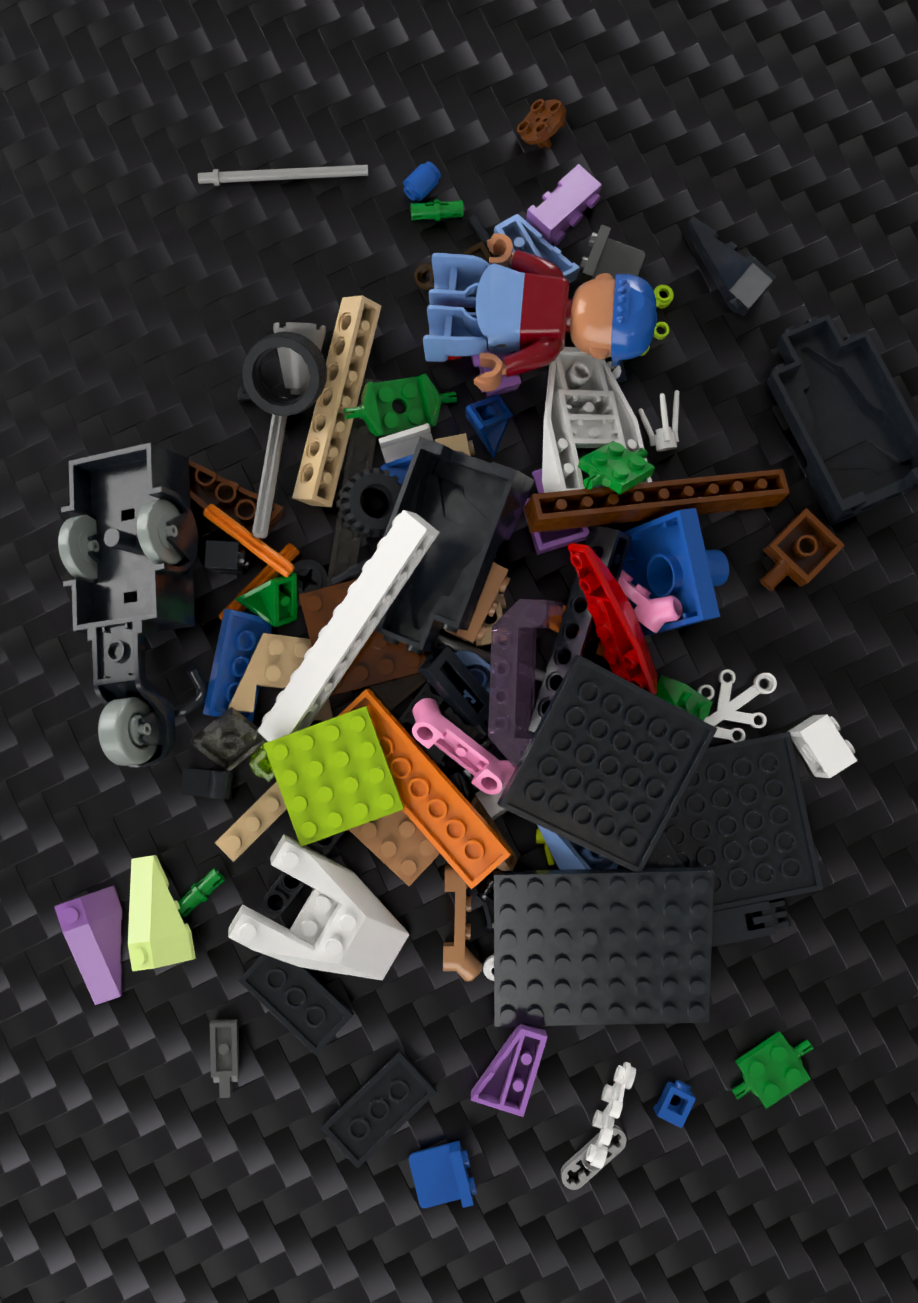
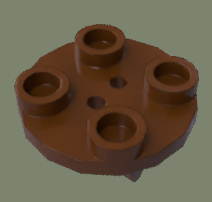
M543 99L536 100L531 106V111L517 127V131L523 141L530 145L537 144L540 148L545 146L547 149H550L552 143L549 138L566 124L564 121L566 109L563 103L557 99L547 101Z

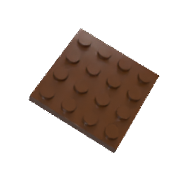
M357 579L299 594L312 647L318 640L321 629L333 617L334 609L343 602L348 594V588ZM375 628L329 697L420 673L418 669L426 660L424 651L422 654H417L406 649L408 644L400 641L398 645L383 640L384 635L376 632Z

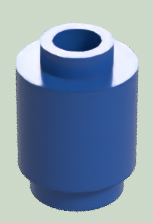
M427 161L425 164H420L403 181L405 194L413 201L415 199L422 201L439 184L438 180L441 178L440 171L431 162Z

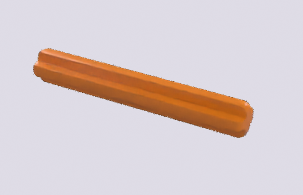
M209 504L203 514L207 519L281 575L288 577L293 572L294 565L259 538L254 537L251 532L214 504Z
M289 543L279 554L291 563L300 552L293 544ZM267 565L236 598L271 579H275L280 573ZM234 599L225 609L243 612L246 607ZM224 610L219 614V618L221 620L223 618Z

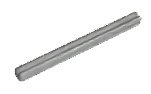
M272 414L252 529L253 536L256 538H266L268 535L287 416Z

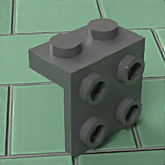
M601 224L599 232H593L588 247L592 250L589 257L584 256L579 269L580 272H583L580 284L593 280L596 276L603 273L610 274L613 279L616 278V274L638 276L645 258V252L608 238L611 228Z

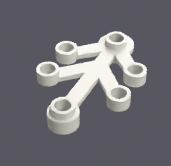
M729 669L721 671L718 675L721 686L717 711L709 717L707 716L704 722L714 727L722 720L750 724L753 728L764 727L767 723V718L763 713L750 714L736 710L760 693H772L777 686L776 678L770 673H761L755 677L751 687L730 701L731 688L735 682L736 675ZM724 673L731 675L730 682L727 683L723 680ZM761 679H765L768 682V686L765 689L760 687ZM702 685L698 688L697 692L700 694L703 688H708L710 695L707 699L713 698L714 689L712 686ZM757 715L762 718L760 725L754 723V717ZM716 727L718 729L714 737L728 739L732 743L745 740L746 735L741 728L729 730ZM736 730L741 734V738L738 741L732 737L733 732Z
M625 1062L623 1066L618 1065L614 1075L615 1083L613 1086L605 1085L601 1100L609 1104L603 1112L596 1110L593 1117L592 1126L601 1130L597 1143L589 1145L586 1160L590 1162V1165L602 1169L606 1161L607 1146L612 1139L614 1120L619 1118L622 1111L625 1089L630 1090L635 1079L636 1068L631 1067V1064Z

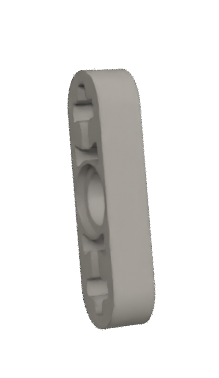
M617 1125L613 1126V1135L619 1134V1142L617 1144L610 1142L607 1146L608 1153L604 1166L626 1146L624 1131ZM599 1133L562 1166V1182L568 1189L577 1190L601 1170L586 1161L588 1147L590 1144L595 1145L597 1143ZM579 1160H582L584 1167L588 1170L587 1172H585L584 1168L580 1169ZM580 1169L577 1173L579 1177L577 1180L574 1178L568 1180L569 1170L576 1172Z

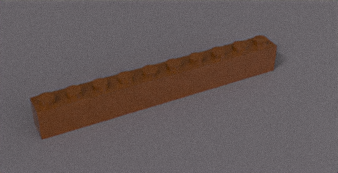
M783 469L639 483L622 494H618L609 487L532 494L524 510L529 532L534 533L654 520L678 510L696 508L697 515L774 507L790 491Z

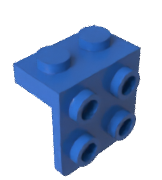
M460 1141L417 1151L409 1155V1164L419 1205L422 1208L461 1199L463 1208L474 1205L473 1195L477 1194L474 1177L469 1178L467 1168L471 1167L467 1150L462 1151Z

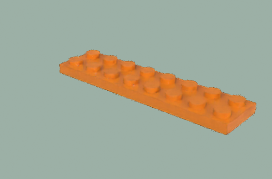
M369 688L365 689L338 716L364 706L368 707L404 805L403 811L471 889L474 888L513 853L512 850Z

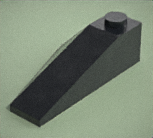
M692 217L685 228L688 237L722 297L727 302L728 307L734 313H739L744 317L766 293L776 276L750 254L746 258L739 254L737 246L732 242H721L717 232L695 217Z

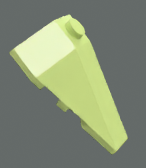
M157 855L131 860L128 948L132 971L154 969L196 958L191 930L188 923H183L178 912L180 909L178 901H173L168 890L169 882Z

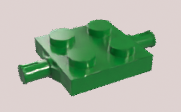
M614 441L583 456L578 464V468L590 476L583 481L585 488L590 490L596 485H603L611 488L618 494L624 493L651 477L655 467L645 461V458L648 456L646 449L639 448L635 452H630L622 444Z
M777 1032L735 1060L742 1071L744 1082L731 1089L739 1100L745 1094L752 1091L767 1109L811 1079L804 1069L800 1057L813 1050V1047L806 1039L793 1048L788 1044L784 1036Z

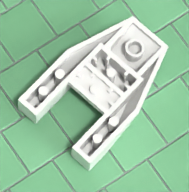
M564 347L556 360L549 364L543 425L542 484L544 493L585 489L582 472L578 468L579 459L576 448H600L611 441L622 444L630 452L644 448L638 420L605 359L594 358L590 354L580 351L577 347ZM649 477L641 483L652 482V479Z
M284 834L270 857L271 865L313 887V891L290 930L242 904L228 928V937L251 950L298 967L383 981L407 940L409 932L353 871L307 846L301 847L298 841Z

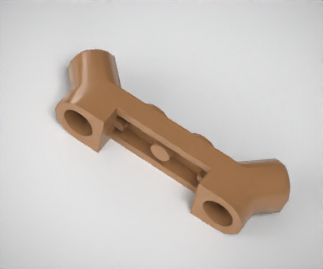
M445 863L444 892H455L454 942H444L443 971H456L465 981H472L480 974L483 965L465 946V939L471 938V923H465L466 912H471V896H466V889L469 886L449 863Z

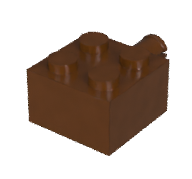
M806 508L798 513L762 550L774 561L775 565L760 579V582L766 589L773 591L786 576H789L799 586H803L809 583L845 545Z

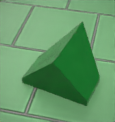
M293 572L288 577L281 576L271 579L237 597L235 600L275 628L296 621L297 574Z

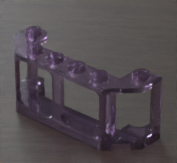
M519 599L492 626L488 737L513 766L518 765L533 736V732L528 729L531 715L534 712L537 628H549L550 623H548L550 617L563 615V602Z

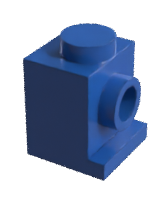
M676 1080L675 1084L668 1081L658 1103L653 1108L656 1115L682 1128L696 1100L693 1093L690 1092L691 1087L680 1080ZM673 1095H678V1101L671 1103Z

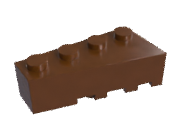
M189 460L190 501L203 512L209 504H214L253 534L252 529L258 494L252 493L231 480H227ZM276 503L272 505L268 534L286 515L284 507Z

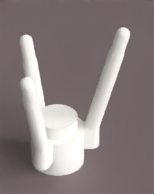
M678 390L674 391L672 429L668 425L664 393L660 394L663 428L656 429V435H654L643 409L640 408L638 410L649 436L650 446H656L657 452L677 448L676 442H679Z

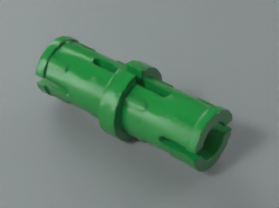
M435 199L434 202L411 203L412 221L421 219L440 221L441 218H463L462 200L439 202V199Z
M213 868L201 881L194 883L190 887L191 890L178 901L180 906L178 912L183 917H187L197 905L209 899L212 891L225 881L224 876L216 868Z

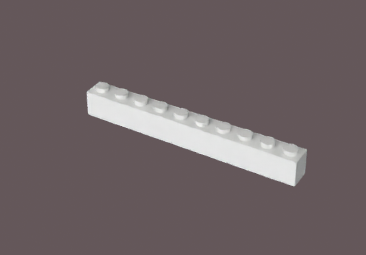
M403 510L402 513L395 517L392 528L379 541L377 550L372 558L364 564L363 572L357 581L350 585L347 596L334 609L333 617L329 623L319 632L318 640L305 653L304 661L292 673L286 688L276 697L275 705L271 711L265 714L262 724L257 730L268 742L310 726L440 533L418 514Z

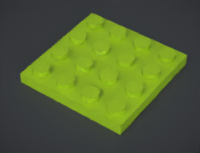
M367 706L263 744L301 847L404 809Z

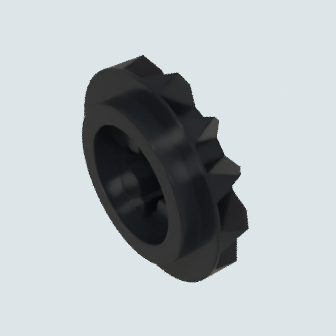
M301 560L294 564L293 572L297 576L307 577L312 570L311 579L317 583V586L314 584L308 585L303 591L304 583L297 578L298 600H300L299 594L322 589L328 585L326 570L316 561Z

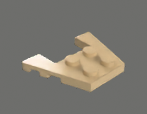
M263 633L237 686L228 710L253 713L256 685L285 689L290 682V676L300 667L304 661L305 653L312 647L310 639ZM329 698L314 720L326 721L333 718Z

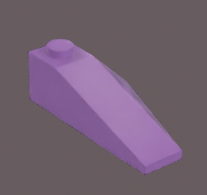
M115 885L54 906L64 937L94 1004L97 1005L122 996L121 920L123 919V910Z

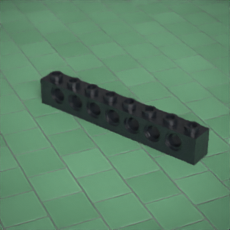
M591 526L590 533L586 538V545L590 546L618 582L632 537L617 529ZM576 574L574 584L570 589L567 607L563 612L562 623L554 641L553 652L546 666L543 684L539 689L538 700L530 718L528 730L535 732L575 655L578 654L593 662L600 642V638L596 633L595 622L588 610L584 591L579 585L578 574Z

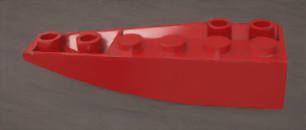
M570 543L567 545L571 555L570 559L578 574L579 585L584 591L588 610L595 622L596 633L601 639L605 651L604 656L609 662L612 673L656 695L658 675L640 623L625 593L607 566L590 546Z

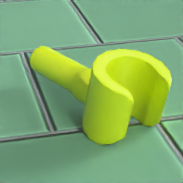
M538 828L536 829V844H544L548 865H554V857Z

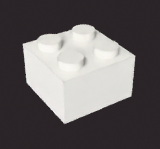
M828 714L813 715L787 731L790 732L792 742L815 777L831 778L857 761L853 755L855 749L852 744L842 738L838 732L841 730L839 724L832 716L829 717Z

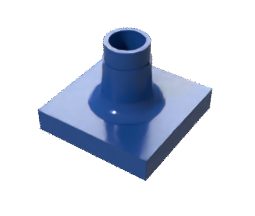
M696 508L678 510L624 531L632 539L622 570L634 578L631 583L635 586L640 584L650 591V599L675 596L680 600L683 609L679 620L664 623L657 633L639 622L645 637L720 617L714 586H720L726 582L729 575V563L724 553L720 550H705ZM627 597L634 610L637 605Z

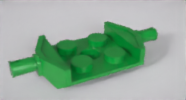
M426 374L377 383L368 382L362 392L361 405L344 408V414H346L344 417L346 420L358 417L364 419L369 431L376 437L395 434L427 423L432 428L437 425L440 406L446 403H455L457 397H453L456 395L455 391L438 393ZM394 400L401 401L404 405L402 414H398L393 410L392 403Z

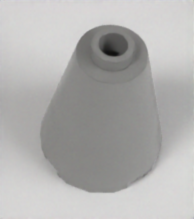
M286 322L284 328H279V323L273 324L274 333L294 332L301 334L314 342L320 351L322 350L326 326L322 325L320 330H316V324ZM285 347L277 348L285 389H290V394L292 395L304 394L310 382L307 364L301 355L292 349Z

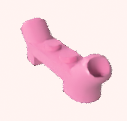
M624 570L621 571L618 583L625 595L637 605L634 612L638 621L657 633L664 623L677 621L681 618L683 613L682 604L675 596L650 599V591L640 584L635 586L631 583L634 578Z
M424 698L415 704L412 713L416 723L412 728V733L417 741L427 749L433 744L473 774L474 778L471 783L486 794H497L502 790L503 786L507 785L517 766L514 761L498 760L442 716L435 699Z

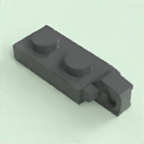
M238 1019L210 1021L211 1077H213V1083H219L220 1098H230L233 1095V1082L239 1081Z

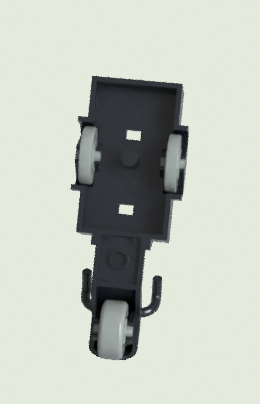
M150 442L69 461L70 506L61 507V513L74 517L67 519L63 523L58 537L61 560L68 572L76 578L63 581V587L72 589L73 631L87 634V640L92 642L93 687L97 697L105 705L98 723V736L101 748L107 758L113 763L120 766L137 768L155 765L169 754L176 741L175 717L193 712L204 702L207 695L205 681L196 666H191L186 670L196 688V694L187 703L173 707L172 703L146 678L144 635L195 626L193 563L198 552V530L190 508L189 458ZM130 510H135V519L124 521V514ZM137 592V601L127 603V593Z

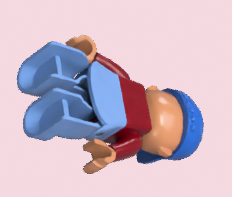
M493 234L491 239L487 240L489 251L494 256H501L489 257V263L473 255L432 254L434 289L429 290L430 305L427 306L429 335L423 336L425 359L432 362H445L449 356L480 355V367L493 369L490 372L480 374L474 379V384L482 391L488 392L497 389L502 383L503 375L508 378L547 366L555 361L565 347L566 332H570L573 344L580 351L602 360L607 358V356L611 357L612 367H618L622 360L640 356L648 350L653 340L654 329L657 323L656 297L652 286L639 276L616 274V278L613 279L610 274L603 273L596 276L595 279L582 284L575 291L573 299H568L569 281L564 277L561 269L554 263L520 250H516L514 253L512 241L504 234ZM464 308H474L476 312H466ZM487 350L497 354H506L513 351H517L511 355L503 357V361H501L500 358L494 354L484 353Z

